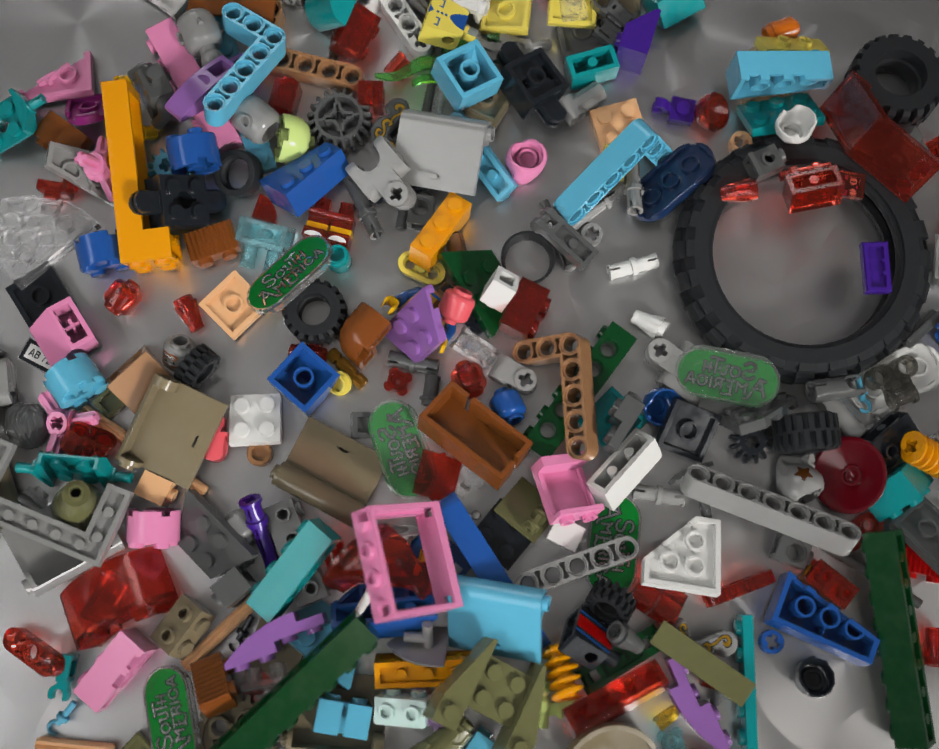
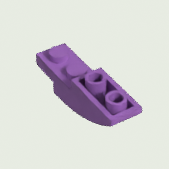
M241 52L230 59L221 55L199 69L171 96L165 104V109L181 123L204 111V97L243 53Z
M293 611L269 622L249 636L232 653L224 664L225 671L234 668L235 673L251 668L249 662L257 659L260 660L261 664L276 659L275 653L282 651L279 640L286 644L297 640V634L306 630L308 635L324 630L322 625L329 623L326 612L300 620L298 611Z
M669 656L663 658L674 681V684L665 687L680 715L700 737L714 748L730 749L729 746L732 745V741L726 729L722 730L718 720L721 719V716L715 704L711 705L706 700L698 702L697 699L700 698L699 692L694 683H689L686 676L689 670Z

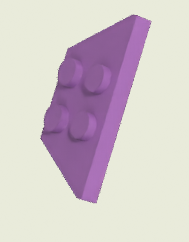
M432 284L423 287L389 321L391 322L392 329L386 334V337L415 363L423 361L447 340L441 323L439 307L433 308L430 294L435 292Z

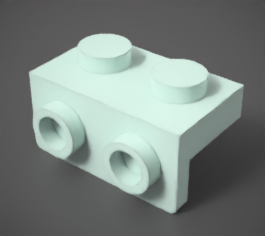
M402 688L386 689L374 697V724L418 729L426 728L427 718L422 716L432 694H427V690L413 689L411 692H402Z

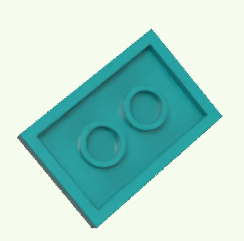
M796 93L793 96L772 97L769 100L749 101L746 104L737 105V115L752 138L776 134L774 125L782 110H791L796 104L809 107L816 114V126L825 125L824 113L808 93Z

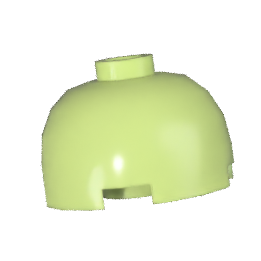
M283 113V116L280 115V127L275 136H278V148L274 147L275 162L288 164L308 153L309 150L314 149L315 136H311L309 125L301 117Z

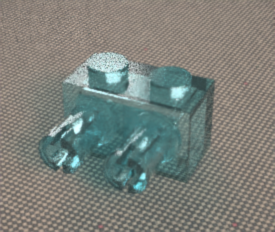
M240 215L235 240L241 241L244 247L238 266L255 269L258 249L264 247L267 250V255L262 272L265 273L281 259L282 254L288 253L292 249L296 228Z

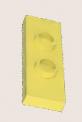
M779 35L778 37L757 36L754 42L759 51H810L817 49L829 51L830 53V50L820 39H810L805 36H800L799 38H789L784 35Z

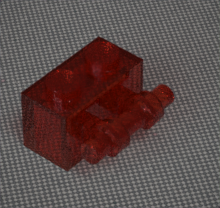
M814 162L810 166L801 168L793 166L789 167L786 171L778 173L779 181H784L782 196L789 214L839 205L841 203L844 182L837 165H831L830 162L822 164Z

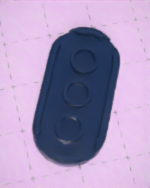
M696 143L697 145L684 144L675 149L640 180L641 185L644 187V194L642 195L643 213L639 214L637 209L638 215L634 217L644 222L660 220L686 200L701 184H705L712 177L716 167V159L712 150L703 143Z

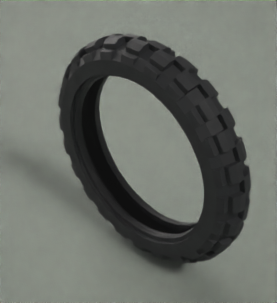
M811 135L807 141L801 144H787L778 136L760 139L759 142L751 145L746 144L732 151L727 157L716 163L712 177L705 184H701L687 198L674 232L672 245L674 280L677 282L680 301L684 310L691 317L693 326L703 339L706 338L716 352L761 360L769 364L777 375L778 383L790 385L806 384L811 380L859 374L889 356L902 343L906 335L912 331L920 317L919 312L922 305L926 303L930 287L928 276L929 272L932 271L931 252L928 251L926 242L929 237L924 221L920 220L916 213L917 205L909 192H904L897 184L899 179L886 167L882 169L874 163L872 156L858 148L852 150L844 146V142L827 137L823 140L813 138V135ZM773 143L777 149L782 148L785 152L787 160L784 163L786 166L780 173L764 180L784 176H802L824 181L846 192L847 181L843 180L841 175L862 178L860 198L855 200L873 220L882 241H888L892 292L882 295L871 317L859 330L850 336L834 342L817 345H800L778 340L764 334L745 321L724 295L718 282L713 262L714 234L720 216L729 202L739 193L754 185L742 163L748 153L755 152ZM752 362L746 363L744 366H747V365H750V364H751V365H753V366L755 367L754 370L746 371V372H748V373H753V372L756 371L757 366H756L754 363H752Z

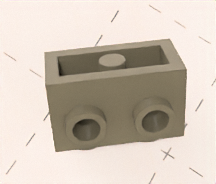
M182 594L150 635V638L169 656L184 660L192 652L201 636L209 630L211 623L216 617L198 600Z

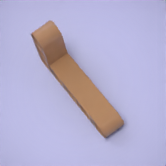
M276 0L275 12L277 14L274 15V20L270 22L283 30L286 18L281 3ZM287 48L286 54L281 60L288 61L287 64L283 66L277 64L268 74L329 90L336 88L338 92H342L345 88L348 94L352 91L360 94L365 88L363 73L358 66ZM305 66L311 67L308 71H301ZM327 72L335 73L331 77L324 76ZM352 77L358 78L354 83L348 82Z
M572 332L517 342L513 348V357L519 363L529 366H540L560 362L567 453L573 459L593 460L598 454V435L590 342L587 338ZM577 341V347L572 351V345ZM553 345V346H554V350H553V352L549 355V349H550V347ZM530 349L531 353L530 356L527 358L526 354L527 351ZM579 366V373L574 376V370ZM581 391V399L576 402V395ZM582 417L583 425L579 428L578 420ZM584 442L585 451L581 454L580 446Z

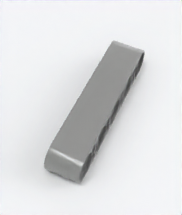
M622 536L524 571L517 576L515 584L522 585L523 579L531 576L535 581L534 587L550 590L632 561L639 554V545L634 538ZM626 541L633 543L635 546V550L630 556H624L620 552L621 544ZM600 550L607 551L610 556L609 561L604 565L598 564L595 560V556ZM575 559L583 560L585 565L584 570L578 574L573 573L571 570V563ZM555 567L559 570L560 576L556 582L551 583L548 581L546 574L550 568Z

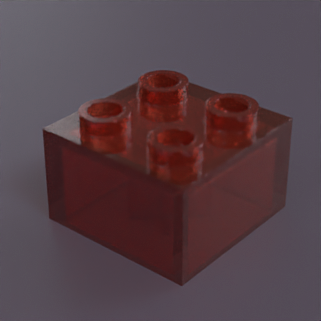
M522 277L515 295L510 300L499 321L498 332L517 342L533 339L539 329L540 322L537 321L538 318L544 319L552 301V299L548 298L550 290Z

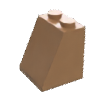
M144 345L107 378V388L136 414L154 373H162L173 379L174 376Z

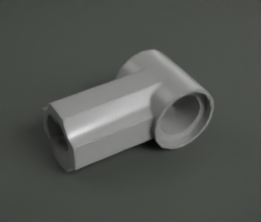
M596 81L575 94H567L559 100L567 112L564 120L569 126L577 124L586 116L589 110L606 101L607 96L602 85Z

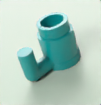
M335 244L328 248L326 258L315 269L329 267L332 272L342 274L351 268L352 258L344 246Z

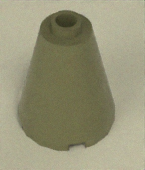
M79 480L70 481L54 496L51 506L52 516L54 519L86 531L102 497V493L92 484Z

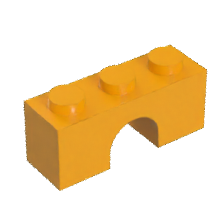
M450 192L410 244L409 260L430 272L438 262V255L443 253L450 236L453 233H459L469 220L472 203Z

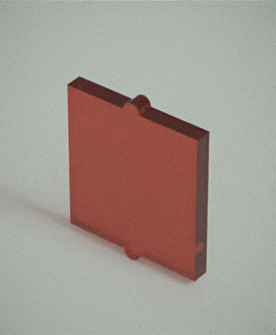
M423 449L412 493L427 497L429 501H439L453 491L455 492L462 463L457 459L446 456V453L439 454Z

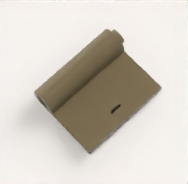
M309 416L287 460L282 462L281 465L276 464L269 477L272 478V485L353 528L351 513L366 507L385 470L378 452Z

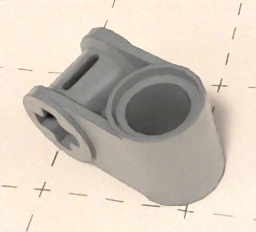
M501 353L487 375L498 384L510 389H516L522 395L532 394L537 387L535 372ZM530 378V384H526L525 387L521 386L520 379Z

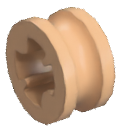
M745 131L735 132L728 142L730 152L739 148L736 146L737 142H734L739 139L744 141L742 146L746 144L751 145L752 138L750 134Z

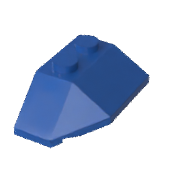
M410 579L390 581L396 610L435 604L432 590L429 591ZM366 584L356 585L338 601L335 600L331 603L332 630L356 609L367 588ZM370 603L361 615L378 632L379 639L404 636V631L419 632L422 630L423 621L430 620L434 622L438 619L437 613L375 624Z

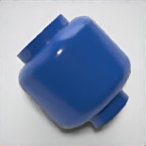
M499 388L490 399V409L511 426L520 423L524 419L523 415L526 413V406L516 389Z

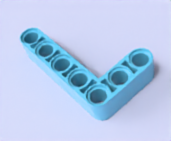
M236 2L227 3L222 8L223 29L229 36L249 48L203 99L205 120L213 127L223 126L233 116L241 102L254 92L286 54V35L284 30Z
M641 118L635 119L555 200L553 208L571 226L575 225L644 156L657 166L673 150Z

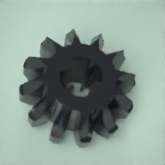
M767 428L742 436L737 433L729 435L728 439L734 442V444L729 445L728 449H736L737 451L734 453L733 458L737 459L742 455V464H747L749 459L752 464H757L759 458L762 460L766 459L767 454L765 451L772 450V446L766 444L767 441L772 440V437L763 435ZM751 438L754 441V443L751 444L754 445L752 447H747L746 443L748 442L747 439Z

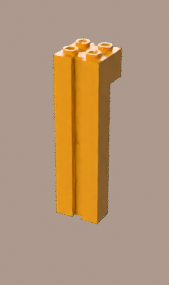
M127 79L101 82L120 263L129 266L130 270H136V273L139 274L152 272L151 268L161 267V270L164 271L174 270L176 265H183L180 235H171L170 227L168 226L150 229L149 215L134 214L129 207L131 194L139 190H145L144 180L149 178L140 94Z

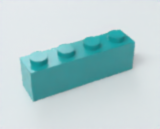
M320 518L306 519L299 525L296 530L298 534L294 540L288 541L280 551L282 553L281 557L277 561H273L266 568L265 573L267 575L249 591L251 596L246 603L267 623L284 614L342 539Z

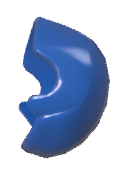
M658 387L650 390L644 396L642 402L645 405L642 410L644 418L653 425L661 426L673 398L681 399L680 395L669 388Z

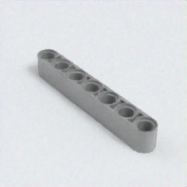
M701 464L690 465L680 483L681 492L689 498L839 556L849 555L862 536L859 527L852 522Z

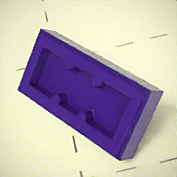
M888 241L861 242L859 244L863 295L890 294L892 292Z

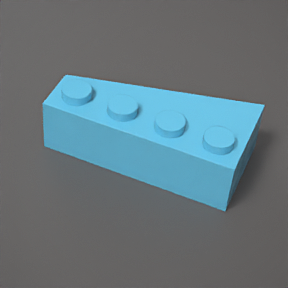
M817 49L810 51H736L725 72L730 100L827 89L834 80L829 51Z

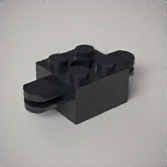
M505 42L496 55L497 60L503 67L500 72L504 78L500 86L501 91L523 120L537 113L548 128L558 127L567 114L559 100L569 87L568 82L542 47L524 55L515 42Z
M158 174L144 180L145 190L136 191L129 198V207L134 214L149 215L150 229L167 226L170 227V230L205 227L211 225L209 214L223 211L227 204L226 196L223 192L217 189H206L204 175Z

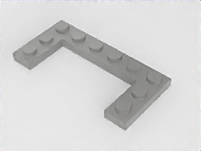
M1 438L0 482L18 445ZM108 483L86 531L0 496V526L101 568L135 493Z

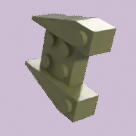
M483 637L473 647L465 660L451 671L452 674L434 689L422 716L456 732L468 707L502 725L492 749H534L537 742L547 667L531 662L525 674L493 657L492 653L498 640Z

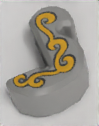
M679 617L673 622L672 626L692 639L685 620ZM724 629L693 640L712 654L717 650V655L721 657L732 655L738 646L735 634Z

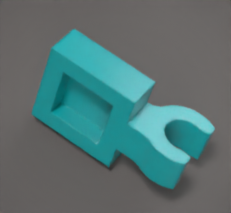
M65 653L61 654L60 658L57 659L54 667V673L57 674L55 679L57 683L48 690V699L55 698L58 689L63 692L62 701L70 699L71 683L75 680L80 654Z

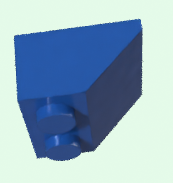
M301 342L267 380L301 412L309 417L326 399L340 374L305 343Z

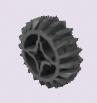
M334 88L331 95L325 91L324 99L317 96V104H311L310 109L312 112L307 114V118L310 120L307 124L310 127L311 136L316 138V144L320 146L325 142H329L341 148L344 154L347 153L348 147L355 151L356 143L363 146V138L370 137L368 130H371L373 125L370 122L373 119V115L369 112V104H364V98L362 96L357 98L355 91L348 95L345 88L341 93H338L337 89ZM342 106L349 107L356 111V113L345 111ZM333 108L330 114L325 115L330 109ZM339 113L341 115V119L343 120V122L341 123L342 129H340L339 123L337 122V120H339ZM356 127L351 133L347 134L350 128ZM324 129L335 131L338 133V136H332L326 133Z

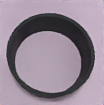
M521 231L512 235L503 245L501 263L503 268L506 269V254L514 244L520 241L530 240L542 245L549 256V268L545 276L536 281L520 280L519 282L520 285L531 286L542 282L552 272L556 255L553 245L541 234L534 231Z

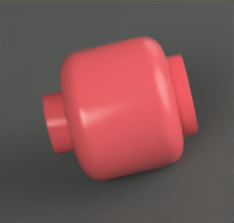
M457 285L454 288L446 289L438 305L440 314L443 316L442 320L453 326L456 323L467 322L475 306L472 292Z

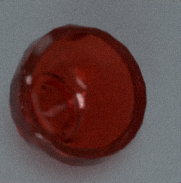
M716 91L703 96L698 100L694 109L695 121L701 128L708 131L716 132L723 129L729 119V107L725 97Z

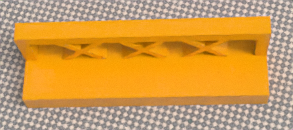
M447 651L444 668L416 665L403 660L394 653H376L374 660L375 689L437 687L452 674L451 671L458 664L460 665L471 651Z

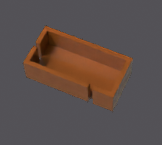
M451 380L419 415L417 428L498 491L511 476L513 470H516L528 456L533 442L475 397L470 401L467 411L465 408L467 407L470 394Z

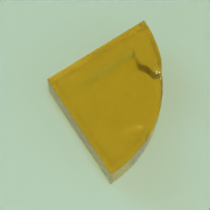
M671 705L653 717V722L658 729L663 731L678 718L679 712L674 705Z

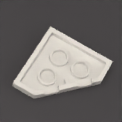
M695 516L656 549L642 559L641 585L716 598L720 596L721 520Z

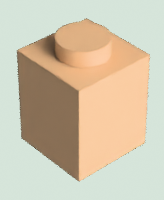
M144 470L133 493L157 505L168 508L169 504H173L176 500L179 490H177V484L151 471Z

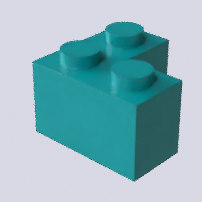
M903 462L887 475L883 494L869 510L879 523L887 518L892 521L903 513L902 508L907 505L912 508L925 499L923 496L931 491L928 487L934 479L931 475L924 473V471Z

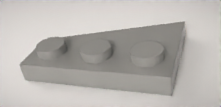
M50 141L45 168L114 207V202L108 201L100 182L90 180L86 176L83 167L74 161V158L77 157V152L84 151L89 154L92 151Z

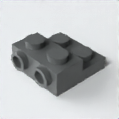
M628 391L623 399L618 397L607 412L611 416L607 423L612 425V427L609 428L602 439L605 442L602 449L610 455L619 448L645 407L641 403L642 399L631 391Z

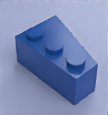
M325 142L260 179L259 182L272 203L300 217L349 175L345 170L349 163L341 148Z

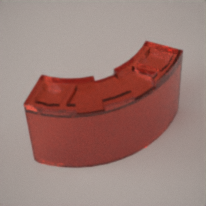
M154 546L134 550L103 562L101 568L96 566L72 581L60 594V600L77 651L103 646L109 638L123 629V623L133 618L135 622L151 616L167 613L179 599L161 549H155Z

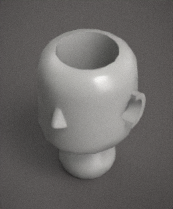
M193 8L180 16L177 22L178 32H176L180 46H185L189 54L201 58L203 67L223 55L219 49L223 43L222 35L224 32L220 30L219 22H216L211 12L204 8Z
M250 95L241 102L231 117V123L233 127L243 134V138H247L255 144H264L278 131L281 118L278 112L262 98Z

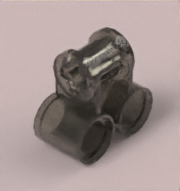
M902 355L889 362L888 365H877L866 371L863 379L864 384L870 390H882L885 402L893 412L898 411L901 406L908 403H918L920 400L919 393L910 378L917 373L918 362L910 355ZM899 363H902L905 366V374H903L899 370ZM876 372L883 376V383H879L876 380Z

